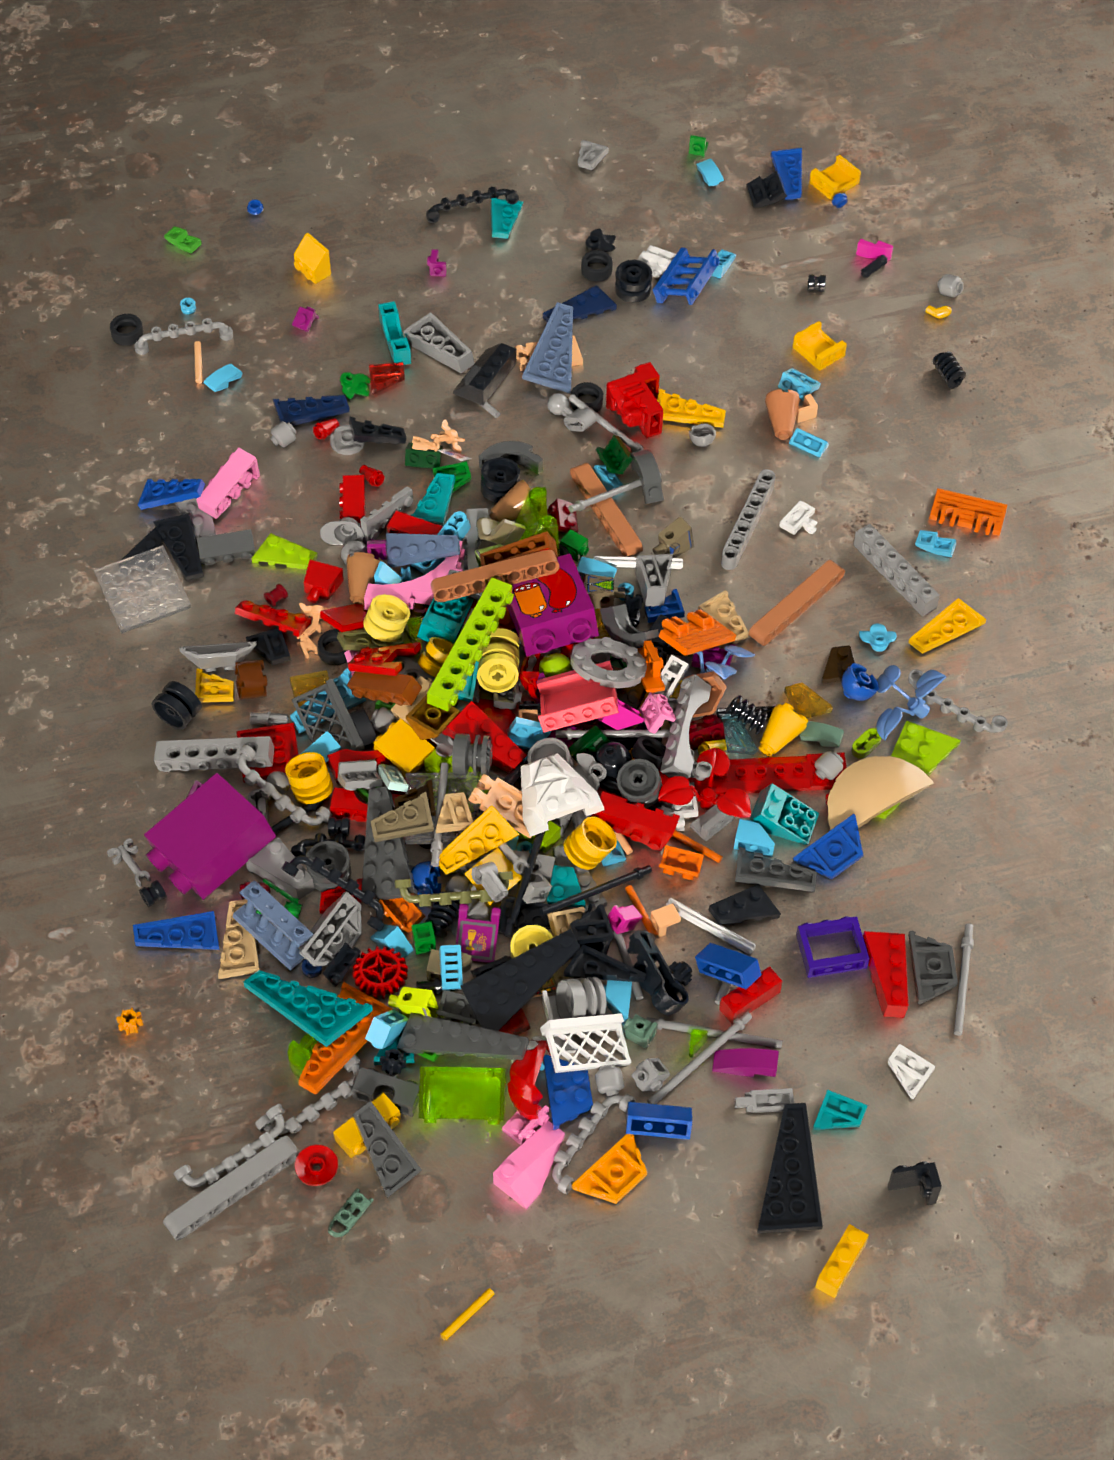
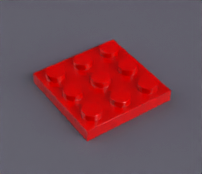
M294 723L236 731L237 738L271 737L275 746L273 765L264 768L248 767L258 772L263 780H266L269 774L276 771L286 774L285 767L287 763L299 755ZM242 773L243 782L246 783V782L244 781V777H245L246 775H244V774Z

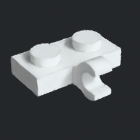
M799 501L780 521L779 527L795 535L803 526L808 533L813 534L817 530L815 528L817 522L810 518L815 513V508Z
M693 796L691 802L686 805H675L673 810L664 806L660 809L664 810L663 814L671 817L673 814L680 815L676 830L679 832H685L684 818L698 817L699 813L696 796Z

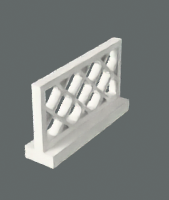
M622 1014L548 1020L540 1030L542 1036H546L555 1073L599 1069L606 1065H615V1067L630 1065L631 1060L621 1023L624 1022ZM609 1031H616L618 1038L616 1042L607 1036ZM591 1033L601 1037L598 1044L589 1038ZM576 1034L583 1039L580 1046L570 1039L572 1035ZM553 1036H558L565 1041L562 1047L555 1044ZM604 1040L613 1046L610 1053L601 1047ZM585 1042L595 1048L592 1054H589L582 1048ZM567 1044L576 1050L573 1056L564 1050ZM615 1049L622 1053L623 1060H618L612 1055ZM597 1051L606 1057L604 1062H600L594 1057ZM579 1053L588 1059L586 1064L576 1060ZM560 1055L570 1061L567 1066L560 1065Z

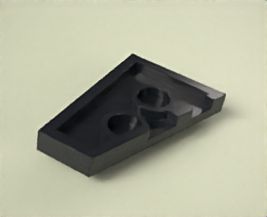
M355 417L349 418L353 441L360 443L406 444L404 428L386 424L377 426L372 424V421L365 420V422L355 421Z

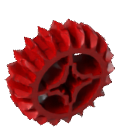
M376 946L374 951L368 948V954L362 952L361 958H356V964L353 966V979L355 980L356 987H359L361 992H366L369 996L373 994L375 999L378 998V995L385 999L387 994L391 995L393 991L399 993L400 987L405 986V980L408 979V966L406 965V960L401 957L400 952L394 954L395 950L393 948L387 951L386 946L383 949H379ZM379 968H381L382 977H380Z

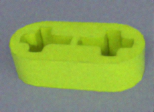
M869 728L854 741L851 750L854 757L863 759L880 745L882 738L879 736L876 728Z

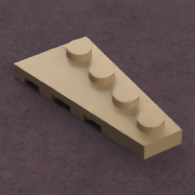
M246 899L229 902L226 932L223 940L224 945L218 972L219 979L254 974L259 970L255 938L232 917L235 911L248 902Z

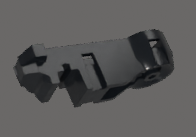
M637 930L629 937L630 942L627 952L628 954H638L636 957L638 961L633 965V968L647 974L644 983L639 982L642 989L651 995L652 1003L659 1012L668 1016L675 1014L689 1001L688 993L676 981L654 942L656 940L654 934L645 930ZM656 961H658V963H659V967H658V968H657V966H656V964H655ZM678 993H680L682 996L681 1000L677 996Z

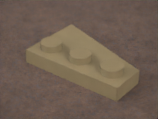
M426 792L420 794V797L412 801L405 802L403 806L390 810L371 820L374 842L434 831Z

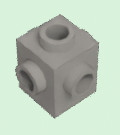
M647 1058L636 1066L632 1077L636 1081V1086L642 1091L655 1092L663 1086L664 1080L670 1073L659 1058Z

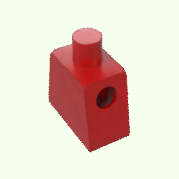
M310 560L304 578V591L308 595L307 600L311 603H317L319 598L329 600L344 580L343 568Z

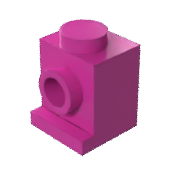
M616 905L607 917L611 928L616 934L634 930L642 915L634 905L618 907Z

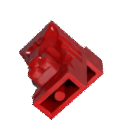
M651 362L635 367L633 374L608 382L606 390V408L620 415L623 424H626L629 428L639 426L641 433L644 434L646 439L662 433L664 411L657 401L660 375Z

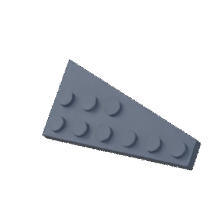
M557 302L522 374L523 380L571 394L572 306Z

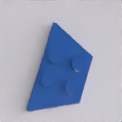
M852 814L793 857V861L832 880L860 860L864 855L856 815Z
M544 1055L543 1064L545 1066L544 1071L553 1130H557L564 1122L568 1120L571 1122L580 1114L591 1110L593 1101L588 1070L555 1073L551 1056ZM559 1059L561 1066L569 1064L568 1061Z

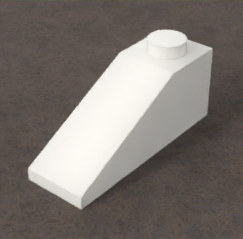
M671 655L660 674L665 690L655 692L654 694H662L667 699L670 698L689 668L688 663Z

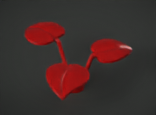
M711 748L698 756L697 763L704 761L712 766L708 788L703 789L700 795L693 785L689 786V780L683 776L669 778L662 785L659 792V801H665L674 805H686L691 802L695 794L700 807L704 810H709L717 804L718 809L727 815L739 818L751 817L750 798L745 791L731 788L725 794L720 793L716 797L715 791L712 790L714 774L723 776L728 772L730 766L727 754L719 748Z

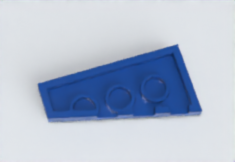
M802 148L771 151V159L775 171L780 174L787 194L785 200L801 198Z
M147 479L138 506L143 510L201 497L205 483L202 479H184L182 482H179L177 479H172L170 482H166L164 479H158L157 482Z
M214 911L133 925L136 946L220 950Z

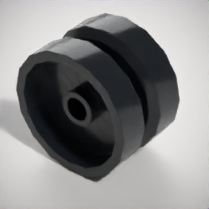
M640 260L622 262L617 267L615 274V292L617 296L631 303L647 299L652 288V269L650 266Z
M493 458L485 462L481 468V493L490 501L498 502L520 481V468L510 459Z
M176 681L168 682L163 688L162 693L158 694L151 703L153 710L161 720L179 730L185 729L192 720L191 718L195 717L202 708L200 700L193 691Z

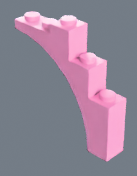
M459 541L460 555L446 557L440 565L424 576L398 584H368L364 596L365 610L369 609L373 598L383 594L401 599L406 603L409 610L414 609L415 603L430 605L434 598L430 587L432 580L448 575L450 570L463 571L462 563L460 562L465 557V549H462L463 541Z

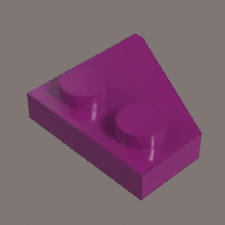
M719 646L703 650L704 669L709 668L705 665V662L721 664L728 651L719 649ZM694 653L691 667L701 669L700 657L697 653ZM733 655L729 656L725 665H731Z

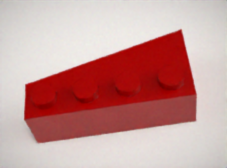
M472 701L460 711L442 732L445 736L448 735L453 739L456 733L469 734L471 743H474L476 735H480L481 744L484 735H490L493 749L492 764L506 773L515 769L527 756Z
M603 791L599 797L604 810L590 816L602 819L614 832L630 837L633 841L643 843L650 849L660 852L673 836L680 815L673 814L672 817L663 814L664 810L657 808L655 811L646 809L644 807L645 804L638 802L630 804L625 798Z
M864 931L863 938L870 958L868 965L871 971V979L877 990L876 994L883 1017L904 1018L908 1009L905 934Z

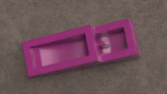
M386 540L367 541V552L375 555L374 558L377 560L379 558L387 560Z
M755 1048L718 1050L714 1054L712 1072L754 1078V1074L776 1077L779 1051Z

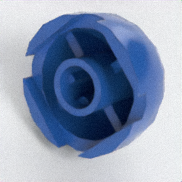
M853 663L845 670L841 684L844 690L843 693L847 698L865 701L876 694L879 690V684L872 674L869 676L866 673L867 669L860 664Z
M424 861L412 868L414 888L417 889L418 895L441 892L442 883H438L437 878L441 877L439 866L433 867L431 866V861Z

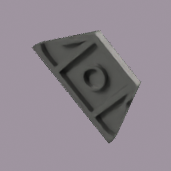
M909 931L908 936L918 1004H922L957 986L958 980L953 948L951 945L939 943L933 938L927 937L926 939L915 935V931Z

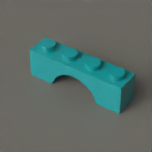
M395 301L378 304L379 320L394 366L411 364L410 346L407 337L404 338Z

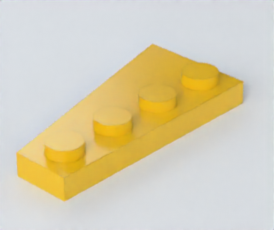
M659 389L657 401L664 409L663 420L698 425L709 424L713 427L723 428L726 410L708 404L701 405L693 399L685 400L680 398L678 394L673 393L670 395L665 393V390Z
M958 598L909 638V644L923 654L984 625L986 619Z
M491 805L442 851L439 867L446 875H449L514 839L519 834L498 810Z

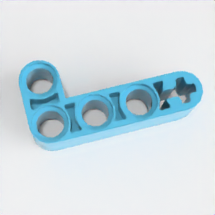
M461 511L455 512L437 535H457L459 541H462L471 528L466 514ZM446 558L410 564V566L425 575L440 565Z

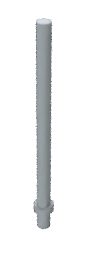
M637 479L586 500H578L575 504L569 506V511L571 513L577 510L582 511L585 507L642 486L641 481Z
M571 728L556 730V738H567V740L581 738L589 730H571ZM601 730L607 738L669 737L670 734L669 730H657L655 734L648 730Z
M746 1012L742 1017L736 1018L733 1021V1025L649 1098L647 1102L649 1104H657L737 1031L743 1030L745 1024L753 1018L752 1015Z
M661 1017L659 1019L646 1018V1020L652 1023H658L657 1030L664 1028L717 1038L725 1032V1030L667 1021ZM737 1032L728 1039L775 1048H782L783 1040Z

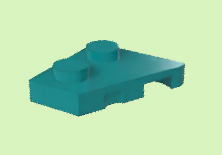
M827 1090L813 1129L825 1130L860 1127L868 1105Z

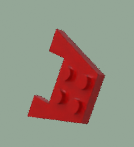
M420 642L379 648H363L348 663L349 671L396 676L402 670L401 662L392 661L397 656L416 655L421 650Z

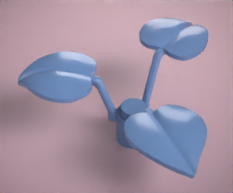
M725 646L724 650L728 652L721 664L705 662V665L709 667L705 671L703 652H696L700 657V674L714 671L724 680L737 672L736 669L725 665L729 656L754 657L755 654L741 647Z
M890 665L884 670L883 674L877 679L879 684L878 692L884 693L892 685L909 700L907 703L909 710L895 707L893 710L888 708L880 715L876 728L883 740L886 741L889 733L898 725L903 715L902 712L908 713L911 716L915 714L920 719L928 715L930 707L926 704L923 697L928 695L947 678L944 674L936 670L925 672L916 684L917 689L915 693L918 698H911L894 683L901 675L900 669L896 665Z

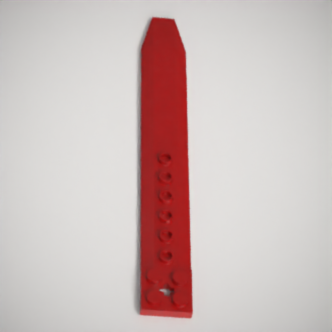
M845 752L837 753L844 761L842 763L843 770L833 780L826 778L822 780L815 773V761L823 753L806 754V756L729 759L730 766L728 772L723 776L714 774L712 790L715 791L716 795L720 793L725 794L731 788L741 789L747 794L760 793L761 790L772 783L785 792L831 790L837 777L847 768ZM659 770L663 785L669 777ZM692 777L688 778L690 783L694 782L695 789L699 795L703 789L708 788L709 777L703 781ZM599 787L597 790L599 796L602 793V791L619 796L602 787Z

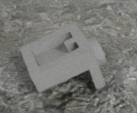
M538 874L534 882L529 883L522 899L527 904L545 902L552 885L542 874Z

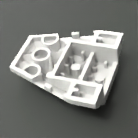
M558 753L521 766L522 816L530 837L548 831V821L581 809H583L586 817L604 810L598 793Z

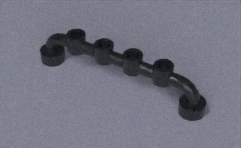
M492 186L486 193L475 190L472 196L469 197L459 194L456 200L450 201L449 198H443L440 204L432 206L426 212L428 222L436 223L440 219L439 210L449 211L452 207L456 206L463 208L468 203L473 202L480 204L485 199H498L502 195H505L508 204L513 205L518 202L519 196L515 190H497L496 187Z
M318 833L315 835V839H304L297 845L292 846L290 852L295 857L306 856L307 850L305 847L314 846L324 841H334L345 848L363 851L365 849V836L356 835L354 840H346L345 835L337 834L334 839H327L325 834Z
M298 856L293 858L290 863L285 861L281 869L292 877H295L299 871L297 866L305 864L316 873L326 877L330 882L360 899L366 905L373 907L376 910V917L371 916L367 924L379 932L385 925L382 922L384 908L375 900L377 896L375 893L368 889L365 893L359 890V883L351 878L348 882L341 878L342 873L336 868H332L331 871L324 867L325 862L318 857H315L313 860L306 856Z

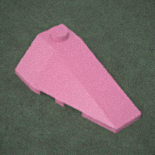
M548 1121L509 1155L494 1171L493 1184L527 1210L542 1192L543 1185L549 1175L554 1157L559 1151L565 1133L559 1128L553 1130L552 1123Z

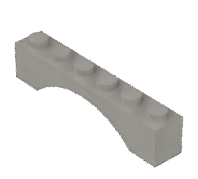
M488 508L466 509V516L471 524V528L463 538L464 541H467V544H464L465 555H468V559H464V570L479 567L475 551L478 550L483 539H480L478 536L476 522L481 517L488 518Z
M696 674L685 678L680 685L681 689L674 712L676 720L672 722L669 730L670 734L660 770L669 778L683 776L688 779L691 777L694 760L689 744L690 722L697 708L708 702L712 687Z

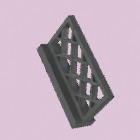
M333 678L327 680L326 684L291 699L311 743L315 742L314 736L316 731L326 732V730L318 728L321 719L331 722L327 731L333 737L338 738L337 743L339 745L341 740H345L351 745L349 750H365ZM326 691L327 698L325 702L316 700L318 693ZM302 700L310 701L308 709L299 708L298 702ZM314 703L323 706L320 714L311 712ZM326 707L335 710L333 718L323 716ZM309 715L318 718L315 727L306 723ZM334 723L342 726L340 735L331 732Z

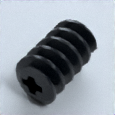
M949 351L942 352L933 357L932 362L948 384V387L951 389L958 387L966 377V372L953 356V353Z
M738 695L728 705L725 714L731 711L730 718L737 715L736 722L743 719V726L750 724L749 730L751 731L756 728L755 734L758 735L767 721L768 714L766 712L761 714V708L755 709V704L753 703L748 706L749 700L745 699L742 701L743 697Z
M452 900V905L439 906V902H434V906H432L431 912L427 917L428 919L425 922H432L435 936H447L446 931H449L450 924L453 923V918L456 916V911L459 910L460 900Z

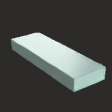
M378 764L377 771L388 789L407 792L409 786L397 766Z

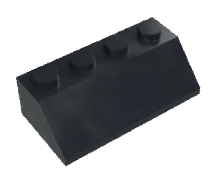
M500 343L486 349L453 390V394L483 406L515 366L516 348Z

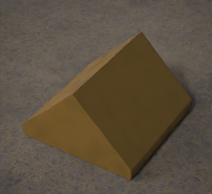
M426 694L406 715V720L420 740L437 738L460 713V710L451 706L449 712L427 704Z

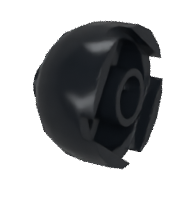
M607 742L601 745L594 755L596 763L602 764L606 769V777L615 779V781H617L618 772L622 766L633 760L627 747L618 742Z

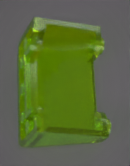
M535 487L528 493L515 521L526 527L520 540L547 531L556 541L559 557L558 524L554 517L547 515L546 488Z
M421 1066L418 1119H424V1123H437V1119L488 1120V1124L500 1125L501 1120H505L508 1068Z

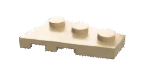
M725 590L699 605L698 610L705 611L713 619L735 633V641L731 643L736 645L748 638L749 632L741 617L737 615L735 606L728 598L729 594Z

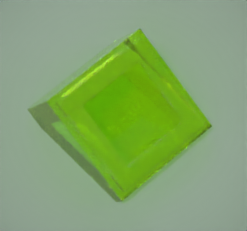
M424 616L408 619L407 626L415 639Z
M698 1029L691 1031L690 1057H693L707 1041L708 1031Z

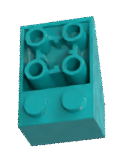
M465 596L446 602H437L433 598L421 622L417 638L429 642L431 637H439L455 644L474 599Z
M772 783L760 791L750 820L759 823L768 834L808 845L819 812Z

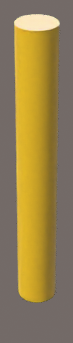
M488 1288L440 1334L445 1341L450 1338L495 1295L494 1292Z

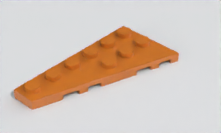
M343 982L341 992L337 997L346 1000L348 998L355 999L356 1003L362 1005L365 1003L371 1004L373 1011L326 1047L319 1041L314 1045L313 1053L310 1059L307 1060L299 1078V1085L315 1095L368 1042L365 1037L373 1018L393 1010Z

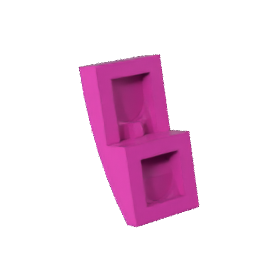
M860 239L856 255L874 260L884 255L888 260H891L894 246L879 240L874 244Z

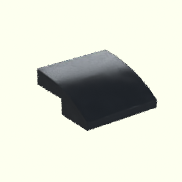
M777 171L764 179L759 176L746 184L755 208L771 205L787 197L780 174Z

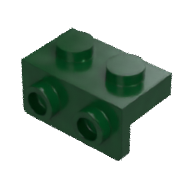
M613 435L605 448H596L600 460L605 464L607 471L612 474L623 475L633 460L632 455L621 438Z
M408 443L405 450V466L422 468L440 467L442 452H435L431 449L427 451L415 450L412 448L413 443Z

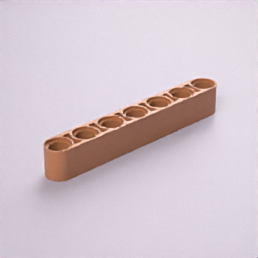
M586 462L570 469L571 477L585 499L607 491L589 463ZM612 497L590 505L624 557H630L643 551L640 539Z
M543 550L438 577L432 580L430 587L433 597L437 602H446L484 592L491 578L512 585L554 574L559 570V563L554 551Z
M828 560L751 627L748 635L762 646L767 645L843 578L845 570L832 560Z

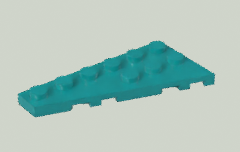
M258 970L243 981L246 989L326 1047L373 1011L371 1004L365 1003L362 1005L356 1003L355 999L348 998L346 1000L337 997V994L309 985L304 987L299 985V982L293 980L291 982L281 980L280 976Z

